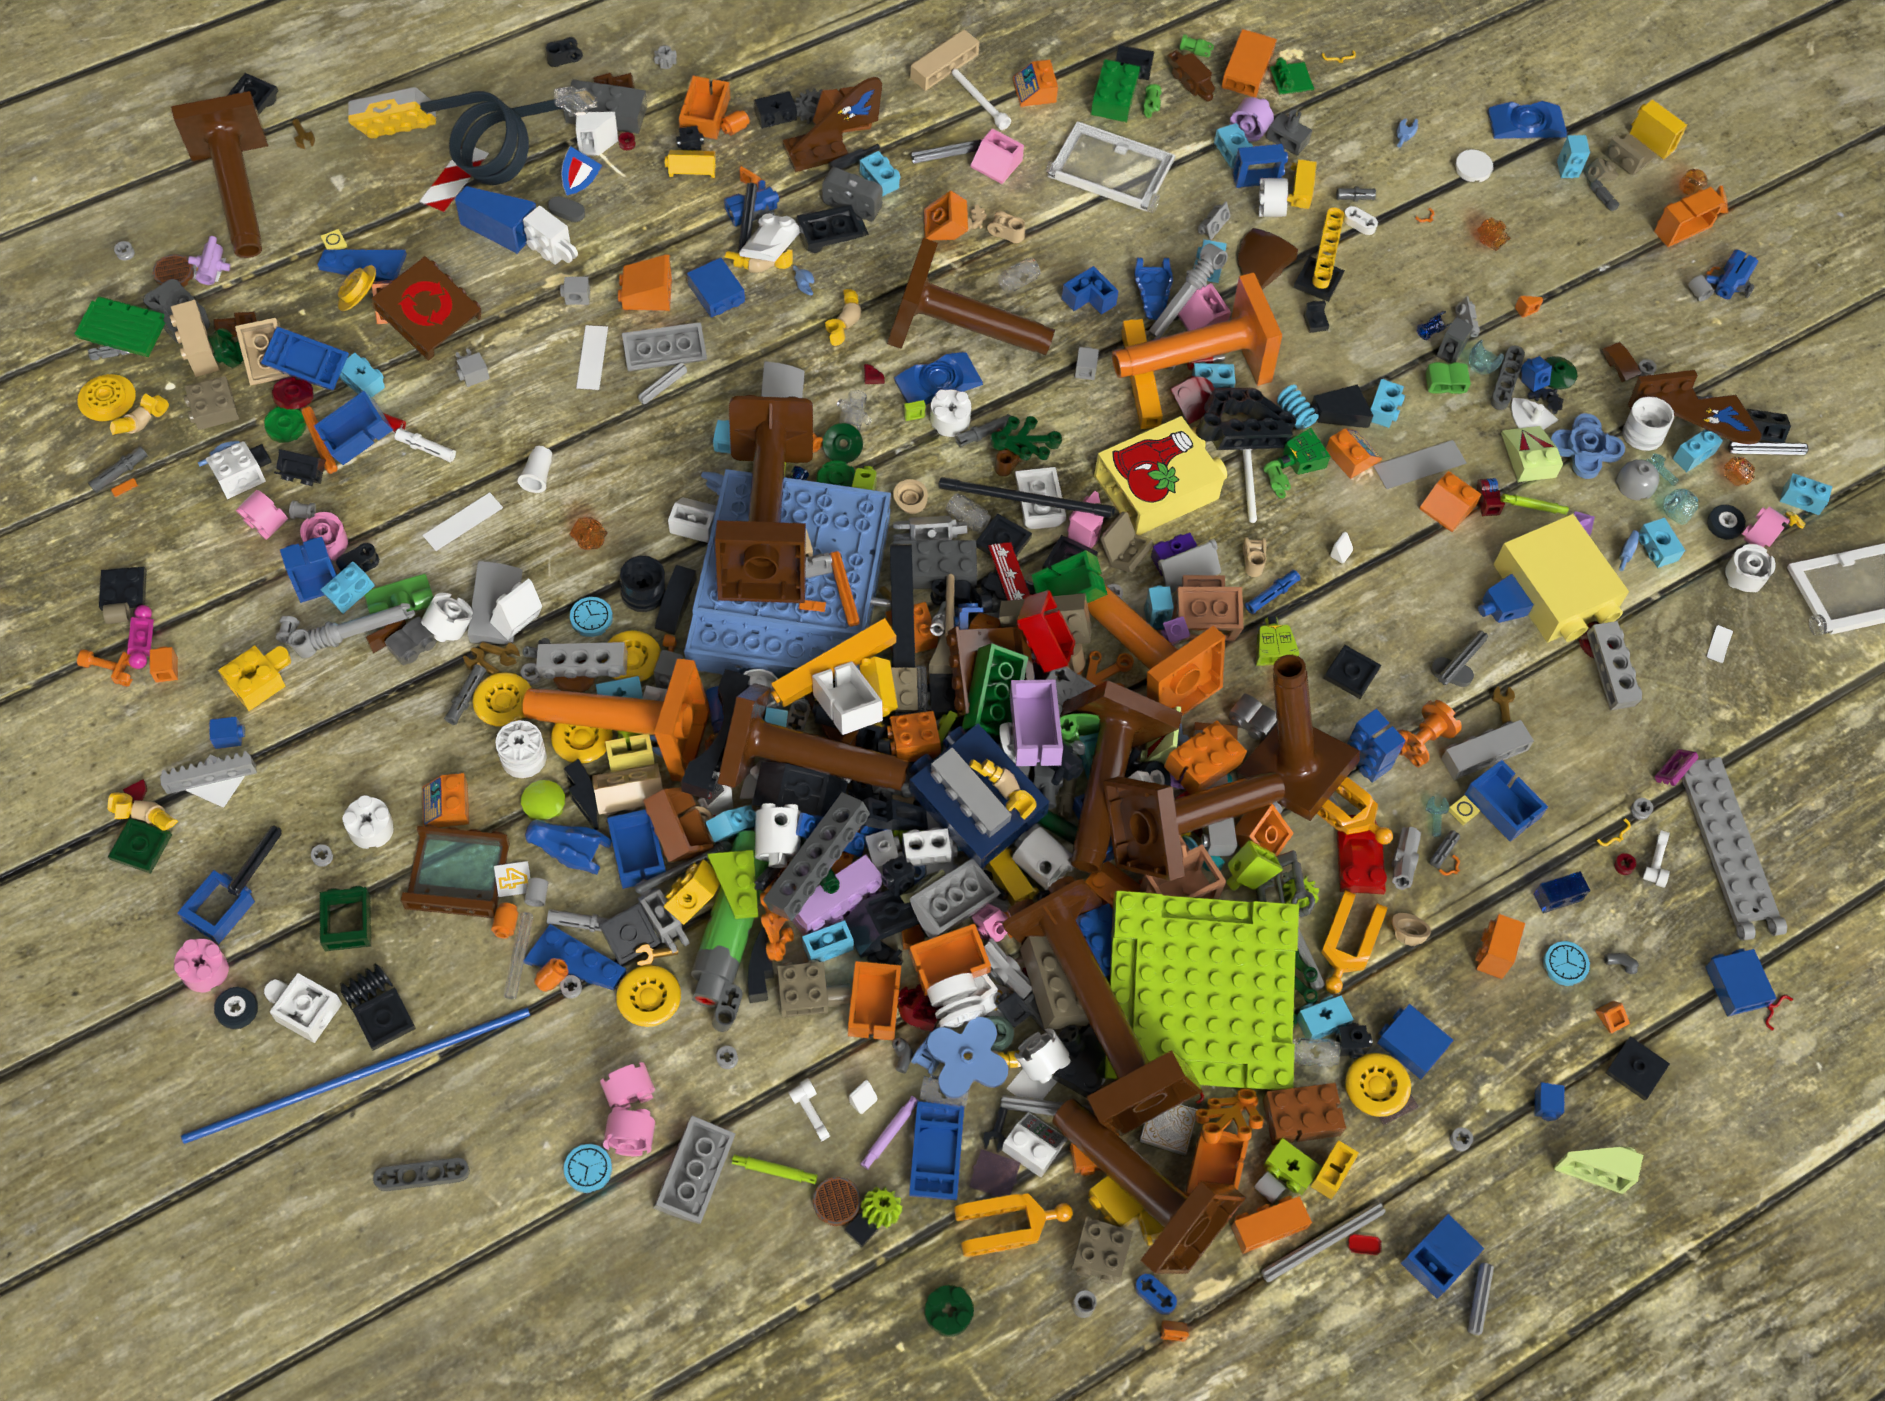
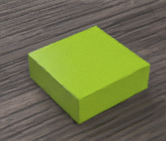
M924 400L904 404L905 421L925 417L926 406Z

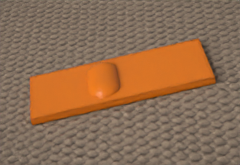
M132 478L112 488L111 491L117 497L138 485L135 479Z
M805 600V603H800L799 609L825 612L826 602Z

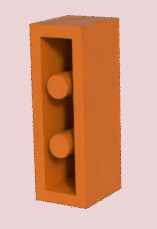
M1287 1196L1278 1201L1279 1204L1271 1207L1270 1204L1259 1207L1257 1213L1249 1215L1246 1212L1235 1217L1236 1221L1232 1224L1231 1229L1242 1254L1308 1229L1312 1221L1301 1197L1292 1198V1196Z

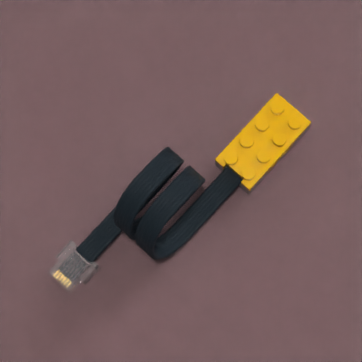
M574 86L554 89L553 100L510 108L494 94L485 91H474L431 100L416 87L349 101L348 123L367 137L375 139L382 135H394L401 131L409 132L416 128H427L430 125L436 124V111L478 103L467 109L454 124L449 139L450 155L458 167L478 182L485 185H500L512 180L519 174L528 156L529 137L521 117L565 109L569 113L568 117L587 114V109L597 107V97L590 94L587 88L576 89ZM486 113H489V114H487V115L481 117L479 120H477V121L471 126V128L469 129V131L467 132V134H466V136H465V138H464V141H463V144H462V150H461V143H462L463 137H464V135H465L467 129L469 128V126H470L477 118H479L480 116H482V115H484V114H486ZM505 121V140L498 155L487 164L473 167V152L481 135L494 124ZM516 144H517V149H516L515 155H514L512 161L510 162V164H509L504 170H502L501 172H499V173H497V174H494V173L500 171L501 169H503V168L508 164V162L511 160V158H512V156H513V154H514V151H515V148H516Z

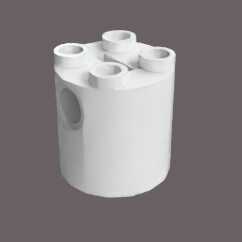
M762 804V809L756 811L755 858L769 861V867H787V861H792L801 848V837L796 835L801 813L798 810V805L788 804L783 808L775 807V804Z
M1041 827L1034 830L1030 835L1024 832L1015 842V846L1018 849L1012 859L1045 890H1048L1052 883L1063 878L1068 871L1071 872L1074 869L1071 865L1073 854Z

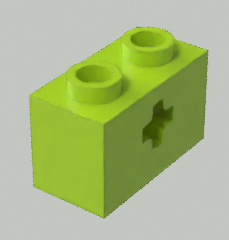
M1283 1138L1263 1165L1266 1168V1172L1271 1173L1276 1179L1279 1178L1286 1183V1187L1290 1191L1303 1195L1322 1168ZM1290 1165L1294 1167L1292 1172L1288 1170Z

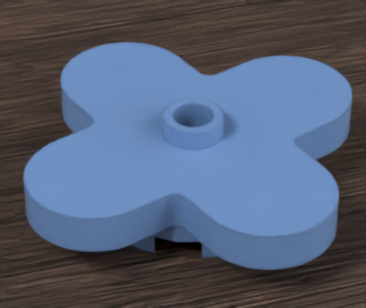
M1580 414L1572 425V431L1558 430L1551 437L1552 442L1558 448L1560 456L1571 457L1574 472L1584 479L1595 478L1602 468V461L1617 462L1625 452L1624 443L1619 438L1608 435V433L1605 435L1601 430L1600 420L1592 414Z
M976 1017L969 1021L962 1034L942 1027L935 1029L929 1035L927 1048L930 1055L945 1065L938 1080L939 1088L945 1096L960 1098L968 1092L972 1082L975 1081L986 1087L993 1088L1000 1086L1006 1080L1008 1075L1006 1061L991 1051L997 1036V1030L990 1019ZM965 1053L971 1054L972 1059L966 1060L963 1055Z

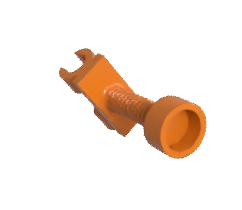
M82 649L78 654V666L89 668L91 665L113 670L111 679L115 684L129 687L133 680L130 679L131 675L124 673L127 665L130 666V655L126 652L122 653L118 663L94 657L92 651Z

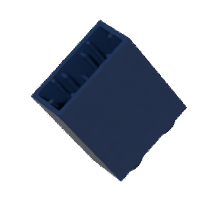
M977 724L968 732L963 726L953 730L942 743L947 748L935 759L929 754H925L910 767L909 772L913 776L910 779V793L942 829L948 828L950 838L969 859L973 858L979 867L983 869L1024 832H1027L1047 815L1050 801L1016 766L987 732ZM952 747L968 766L973 759L980 764L989 759L994 763V767L999 766L1000 768L1005 767L1015 776L1020 789L1032 795L1037 806L1025 820L1020 817L1019 811L1013 808L1009 811L1011 813V821L989 838L986 833L982 834L975 826L976 822L971 816L968 818L960 809L961 804L956 799L953 801L945 791L947 788L942 783L938 784L931 776V764ZM972 769L1006 808L1008 800L992 785V781L988 779V776L984 777Z

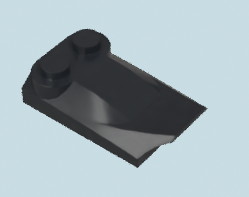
M244 73L228 93V95L250 91L260 115L265 107L275 104L278 89L273 84Z
M852 205L797 215L796 217L803 245L811 253L820 252L823 246L869 235L863 219L854 212Z
M1090 1023L1087 1026H1083L1080 1030L1081 1034L1087 1039L1085 1049L1078 1054H1069L1071 1060L1069 1065L1062 1069L1059 1068L1052 1078L1085 1098L1100 1090L1106 1081V1054Z

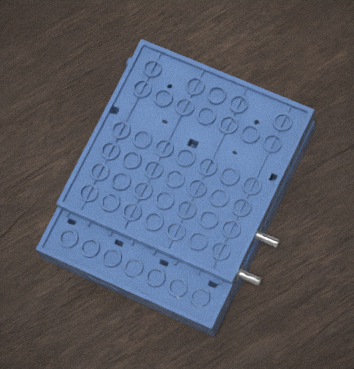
M726 469L722 487H718L717 490L719 500L693 606V617L684 651L685 659L694 660L698 671L723 674L725 669L744 674L752 669H764L772 672L780 679L870 627L874 605L891 606V600L876 598L890 523L891 493L784 478L781 522L806 523L813 556L827 552L830 554L836 551L841 554L860 622L859 625L850 627L847 623L833 573L806 578L805 600L826 602L825 612L799 609L800 603L718 601L715 549L717 520L748 521L752 473Z

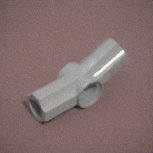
M1410 826L1402 828L1398 848L1394 852L1391 864L1394 867L1392 883L1401 890L1411 887L1419 858L1417 850L1421 832L1417 828Z
M992 938L983 942L991 964L990 973L996 982L1002 986L1006 985L1012 992L1015 991L1022 1001L1033 994L1030 980L1020 971L1018 963L1012 957L1006 956Z

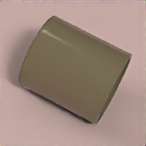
M128 603L104 605L103 616L106 624L129 622L131 614Z
M849 984L826 986L828 1007L851 1004Z

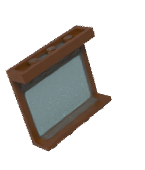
M434 825L417 826L420 838L408 892H403L401 897L404 909L494 918L499 901L494 866L506 864L510 846L508 836L498 831L484 833L477 829L465 831L456 827L445 829Z

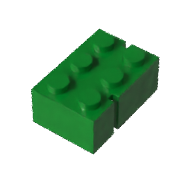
M1104 59L1093 98L1091 115L1127 123L1138 83L1140 67L1125 63L1124 66H1121V62Z
M1087 550L1052 565V570L1045 568L1031 575L1036 594L1047 590L1051 592L1052 596L1086 594L1087 604L1108 595L1104 579L1099 576L1102 572L1098 557Z

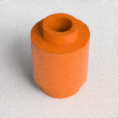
M737 110L722 119L721 128L725 134L732 136L746 128L750 120L745 111Z
M501 903L496 908L491 928L495 936L505 939L514 935L519 914L517 906L514 904Z
M552 958L537 972L534 979L536 986L544 992L553 990L568 975L567 964L561 959Z

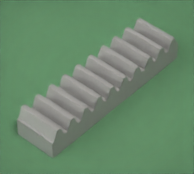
M244 751L243 757H240L238 753H235L234 759L226 755L225 761L218 757L214 764L209 759L205 766L202 762H199L196 768L193 764H190L188 770L181 766L179 772L172 768L170 774L163 770L160 780L165 792L171 794L256 774L257 770L251 755Z

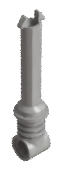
M1211 243L1203 247L1200 253V260H1198L1194 268L1186 272L1187 276L1184 285L1149 331H1145L1147 339L1151 334L1155 337L1153 340L1159 339L1196 290L1207 286V278L1211 277L1210 274L1214 273L1213 270L1220 269L1225 265L1228 258L1227 252Z
M402 603L401 605L341 624L328 621L324 626L309 631L297 629L293 631L288 638V643L301 658H309L316 653L317 649L320 650L327 646L338 647L344 638L392 624L408 617L412 618L415 615V611L407 612L406 609L410 608V604Z

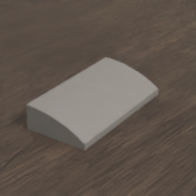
M701 322L622 333L628 371L671 366L679 363L707 361Z
M764 361L761 397L795 396L803 398L805 371L786 364Z
M478 561L472 601L473 614L468 629L470 643L513 644L514 636L507 640L490 621L493 616L492 611L497 606V599L503 594L508 595L512 592V588L518 582H521L522 569L500 563Z
M972 858L912 896L910 902L922 928L928 937L932 939L945 934L987 904L992 903L1001 893Z
M691 1116L653 1209L701 1224L735 1133Z

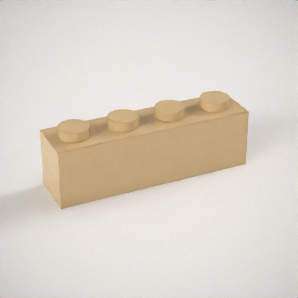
M965 29L945 43H941L933 51L928 52L920 60L915 61L911 65L910 79L923 90H928L950 75L953 69L960 68L976 57L979 53V41Z

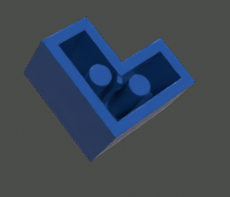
M1092 266L1063 285L1062 300L1073 311L1089 302L1102 315L1116 306L1119 291Z

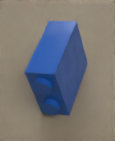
M722 258L687 273L688 286L711 318L733 307H738L745 302L743 287Z
M1742 948L1732 952L1731 955H1715L1705 967L1727 1017L1768 1007L1777 999L1754 949L1745 951Z
M1409 1004L1405 1010L1400 1008L1392 1018L1395 1021L1391 1026L1386 1024L1378 1033L1381 1038L1377 1044L1421 1080L1454 1040Z

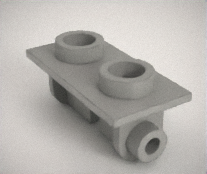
M1226 201L1223 205L1214 206L1207 216L1208 219L1205 218L1198 226V232L1202 235L1208 234L1210 241L1231 217Z
M1466 296L1455 306L1457 318L1474 326L1470 335L1471 337H1477L1480 329L1478 321L1475 320L1477 318L1475 304L1469 301V296Z
M828 552L806 557V578L833 573L832 558Z

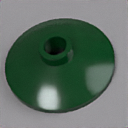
M1557 356L1544 359L1552 366L1550 385L1548 387L1563 390L1574 385L1577 380V370L1569 360Z
M838 423L826 431L823 437V449L827 457L832 461H844L847 464L857 459L861 454L863 438L859 430L853 425ZM842 439L847 441L846 447L840 445Z

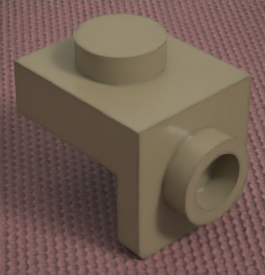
M1599 158L1584 171L1591 184L1602 178L1615 180L1619 176L1615 170L1616 166L1612 161Z

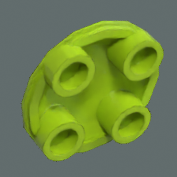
M539 780L525 788L521 796V805L530 820H548L562 814L565 805V794L557 783L550 780Z

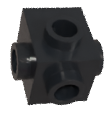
M698 126L679 128V136L676 137L678 148H681V150L702 151L701 145L704 144L703 133H699Z
M901 855L895 859H890L883 865L881 879L884 885L896 897L914 885V874L916 871L913 864L907 862Z
M1349 1023L1339 1027L1335 1033L1338 1056H1350V1058L1363 1057L1372 1046V1035L1368 1033L1366 1025Z

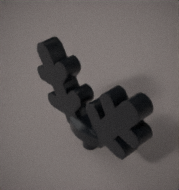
M1543 387L1534 392L1531 390L1528 393L1527 398L1534 399L1535 401H1539L1540 397H1542V400H1546L1547 396H1550L1547 401L1549 403L1548 409H1552L1553 414H1557L1558 410L1563 408L1564 399L1558 397L1557 389L1552 390Z

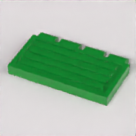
M98 296L96 301H91L74 335L78 339L149 357L166 323L163 321L164 313L153 310L148 311V309L131 306L127 303Z

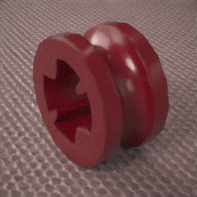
M624 132L618 136L619 147L622 150L629 151L635 147L634 134Z
M1622 853L1615 860L1614 868L1621 875H1629L1633 872L1637 863L1631 854ZM1623 860L1626 861L1625 863L1628 862L1630 864L1628 868L1625 865H1621Z

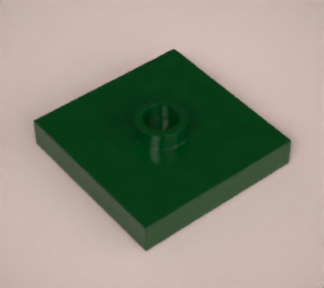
M129 818L108 858L111 861L151 874L172 833Z

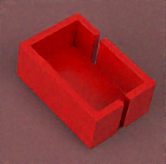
M1049 590L1027 596L1017 618V625L1025 634L1027 645L1032 648L1038 665H1041L1044 673L1068 666L1071 653L1076 644L1059 609L1044 613L1045 611L1057 608V604Z

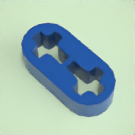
M1143 1274L1137 1279L1135 1283L1136 1293L1153 1309L1162 1315H1168L1174 1311L1177 1305L1176 1296L1151 1274ZM1141 1281L1144 1283H1146L1147 1281L1151 1282L1150 1288L1155 1292V1294L1152 1293L1149 1289L1143 1291L1141 1289L1143 1286ZM1157 1295H1159L1162 1299H1166L1168 1297L1170 1299L1169 1305L1171 1307H1161L1160 1304L1162 1301L1157 1297Z

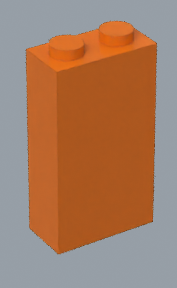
M1242 29L1225 71L1221 88L1256 98L1273 56L1277 39Z

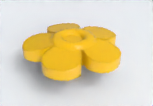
M1790 511L1785 512L1791 521L1789 523L1790 526L1796 524L1802 529L1805 527L1804 521L1799 516Z

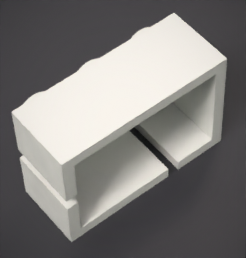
M853 662L834 668L835 688H833L831 669L812 675L813 695L831 720H834V724L842 735L883 721L882 700Z

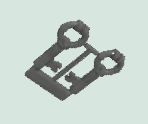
M1292 850L1276 856L1282 867L1292 864V870L1289 873H1282V876L1285 877L1283 878L1284 882L1290 881V879L1295 880L1296 892L1291 904H1296L1298 899L1308 897L1309 905L1299 908V916L1310 915L1315 905V898L1311 892L1305 890L1301 863L1297 860L1296 851ZM1279 873L1276 875L1280 903H1285ZM1274 878L1256 888L1257 901L1267 902L1265 889L1275 886Z

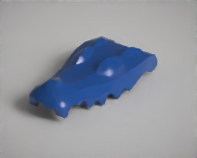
M1136 257L1134 276L1144 303L1145 316L1149 319L1157 320L1167 307L1173 283L1169 258H1163L1162 267H1143V258Z
M537 819L531 821L525 833L527 843L541 847L545 853L549 854L552 858H556L559 863L564 864L568 868L583 870L596 875L600 870V866L591 862L599 844L609 848L612 840L591 828L556 825Z

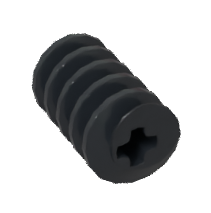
M377 963L373 964L374 972L368 968L365 969V977L357 973V981L351 977L348 978L349 986H346L343 982L340 983V992L351 1010L352 1002L357 1006L361 1005V997L368 1001L369 992L377 996V988L383 992L386 991L385 983L393 987L383 967H380Z

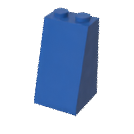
M468 186L457 194L455 203L461 225L516 254L527 244L523 218L536 209L534 202Z

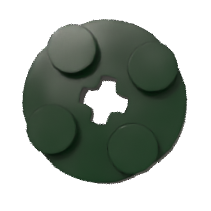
M220 328L208 335V340L214 350L213 356L217 362H223L228 367L235 368L244 361L240 343L238 341L235 343L231 339L233 336L231 332Z
M954 1285L938 1287L929 1294L925 1304V1319L928 1326L945 1337H954L962 1334L970 1325L974 1315V1305L971 1297L964 1288ZM946 1305L955 1307L956 1311L953 1312L952 1317H948L947 1313L942 1312Z

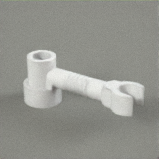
M1661 830L1657 838L1651 868L1646 867L1643 879L1654 882L1656 886L1665 888L1670 871L1661 869V863L1670 833Z
M806 1078L799 1082V1086L790 1090L789 1094L795 1104L800 1102L821 1141H824L830 1135L809 1100L817 1095L809 1079Z

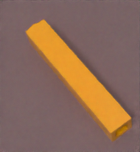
M1143 319L1123 321L1121 335L1124 347L1147 342ZM1154 372L1130 376L1140 429L1160 426L1163 415Z
M885 618L771 683L773 691L770 693L776 703L780 702L783 708L813 691L812 675L831 669L834 679L835 667L849 662H853L855 666L859 665L862 659L871 658L895 644L896 634Z

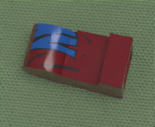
M1478 479L1476 487L1477 491L1481 493L1479 504L1482 517L1500 515L1505 502H1501L1497 479Z

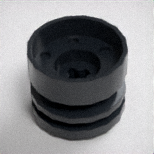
M640 555L630 558L623 564L620 571V590L623 603L629 609L636 612L652 611L661 605L665 594V571L657 559Z

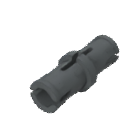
M1354 186V188H1337L1336 191L1337 200H1353V202H1358V200L1374 201L1376 198L1375 188L1363 189Z

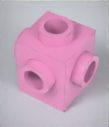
M987 904L972 916L982 940L992 938L995 942H998L1008 933L1002 925L1008 917L1001 909L991 904Z

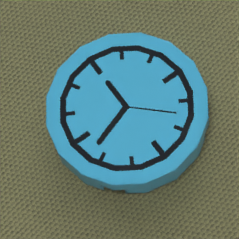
M598 597L583 598L575 603L570 611V621L573 629L585 637L602 635L612 624L613 614L610 605Z
M1562 941L1549 947L1544 955L1543 966L1544 969L1546 968L1547 975L1551 980L1560 985L1573 986L1585 979L1589 972L1590 962L1588 955L1580 946L1572 942Z
M594 1144L580 1145L573 1149L566 1157L564 1163V1176L568 1184L576 1191L591 1193V1191L603 1188L610 1180L612 1174V1162L608 1153L600 1146Z

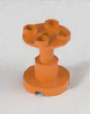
M1440 700L1428 701L1422 708L1424 721L1419 725L1420 731L1414 735L1410 731L1403 729L1397 730L1406 740L1399 755H1404L1418 768L1429 761V753L1424 744L1428 740L1434 741L1439 736L1448 739L1454 738L1462 729L1460 720L1456 722L1453 717L1455 714L1453 709Z

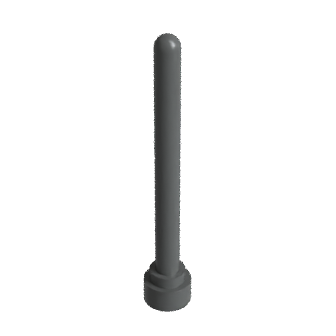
M729 840L718 841L713 845L714 848L638 884L635 887V891L639 894L686 872L694 862L698 864L702 859L708 861L707 854L731 852L732 846Z

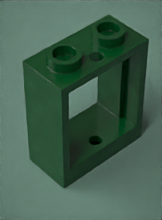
M352 886L350 889L343 890L331 888L325 892H320V944L325 952L372 946L371 898L366 887ZM362 902L363 930L340 933L330 932V905Z

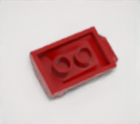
M1348 815V816L1352 819V818L1355 817L1356 815ZM1337 830L1340 892L1347 890L1352 893L1385 894L1387 875L1384 869L1383 844L1378 843L1375 834L1370 830L1348 835L1343 831Z

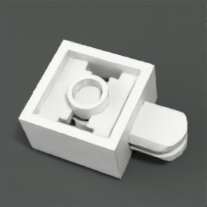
M540 205L523 218L527 245L530 249L539 252L545 260H549L556 265L563 259L569 264L572 259L578 256L576 248L570 244L568 226Z
M297 973L289 985L274 979L266 985L264 990L268 1001L275 1004L270 1011L275 1021L313 1043L316 1042L342 1005L335 993Z

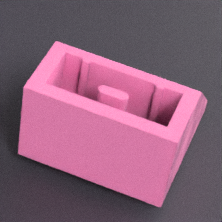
M992 128L982 140L971 163V168L1003 184L1022 162L1024 145Z
M1211 283L1205 288L1202 287L1196 290L1179 312L1178 317L1189 331L1228 321L1231 311Z
M1094 491L1090 497L1086 496L1082 502L1100 503L1098 492ZM1073 511L1069 517L1068 538L1092 549L1100 538L1103 517Z

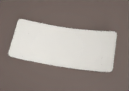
M1719 625L1716 627L1707 654L1708 658L1723 663L1733 633L1732 630Z

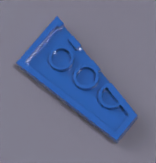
M324 250L319 260L318 268L319 270L349 276L355 269H363L366 266L373 265L376 269L374 281L395 280L398 277L407 254L406 250Z
M551 924L523 960L524 964L543 967L552 958L561 959L567 964L568 975H574L579 979L585 980L587 983L611 990L616 988L627 972L626 968Z

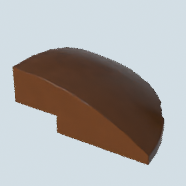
M1253 228L1241 243L1240 252L1238 253V267H1241L1243 275L1255 273L1263 290L1282 275L1284 268L1296 260L1299 249L1273 233Z

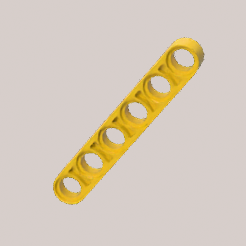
M1335 207L1328 209L1325 217L1312 278L1313 285L1322 289L1328 287L1332 277L1344 218V212ZM1321 264H1322V265H1326V266H1328L1329 268H1324V267H1322V266H1320V265H1321ZM1317 277H1322V278L1326 279V281H1322V280L1318 279Z

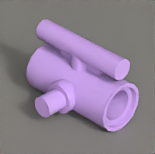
M210 236L208 243L204 245L202 256H189L188 260L189 264L198 267L196 280L204 285H213L218 271H230L231 264L224 263L221 260L223 248L216 243L217 238L214 236Z

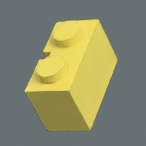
M649 734L630 737L632 751L627 750L625 738L605 741L611 772L655 764Z

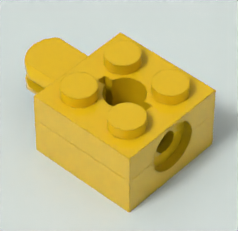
M254 645L218 671L224 683L246 709L250 711L285 687L278 672L291 664V657L287 649L282 646H277L266 655H263Z
M704 859L698 864L694 862L686 870V875L683 878H677L671 885L672 889L665 896L667 901L663 907L683 925L714 896L720 884L713 867Z

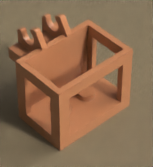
M1225 575L1182 576V587H1178L1172 597L1174 610L1171 620L1177 618L1178 606V618L1184 617L1188 630H1207L1214 625L1218 630H1230L1228 635H1225V641H1235L1244 629L1242 587H1225ZM1190 634V637L1180 641H1192L1199 635Z
M1179 835L1185 876L1169 881L1144 875L1139 891L1142 893L1162 894L1164 896L1219 900L1226 880L1203 844L1189 850ZM1203 861H1205L1216 878V881L1212 884L1208 882L1201 871Z

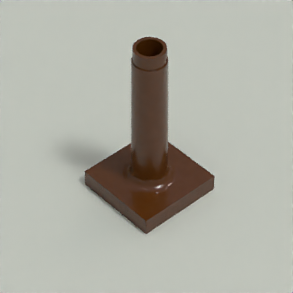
M248 91L171 106L174 122L191 160L197 161L212 158L228 232L235 255L240 258H252L262 252L261 236L243 151L268 147V142L251 92Z
M926 238L922 239L887 342L888 345L902 349L913 317L917 314H923L1031 352L1047 354L1055 329L930 283L927 276L938 243Z
M1284 655L1275 661L1273 667L1277 725L1236 772L1237 780L1270 771L1276 772L1281 777L1285 787L1284 797L1277 803L1311 821L1360 761V751L1312 726L1306 664L1299 656Z
M1108 680L1064 701L1060 715L1061 718L1071 714H1091L1099 716L1100 719L1099 733L1071 865L1074 868L1090 873L1102 871L1111 837L1103 780L1117 776L1125 777L1131 748L1139 747L1178 730L1183 714Z
M754 683L737 696L717 784L732 788L738 786L750 774L755 756L886 789L902 790L909 761L764 721L771 687Z
M1270 771L1174 799L1173 788L1169 785L1119 776L1103 780L1116 868L1169 881L1185 876L1179 835L1281 801L1285 794V787L1281 777L1276 772Z
M1074 1098L1066 1101L1053 1117L1052 1123L1069 1141L1164 1227V1230L1140 1260L1154 1274H1188L1246 1199L1233 1185L1200 1181L1189 1197H1187L1116 1133L1102 1125L1092 1112L1083 1107Z

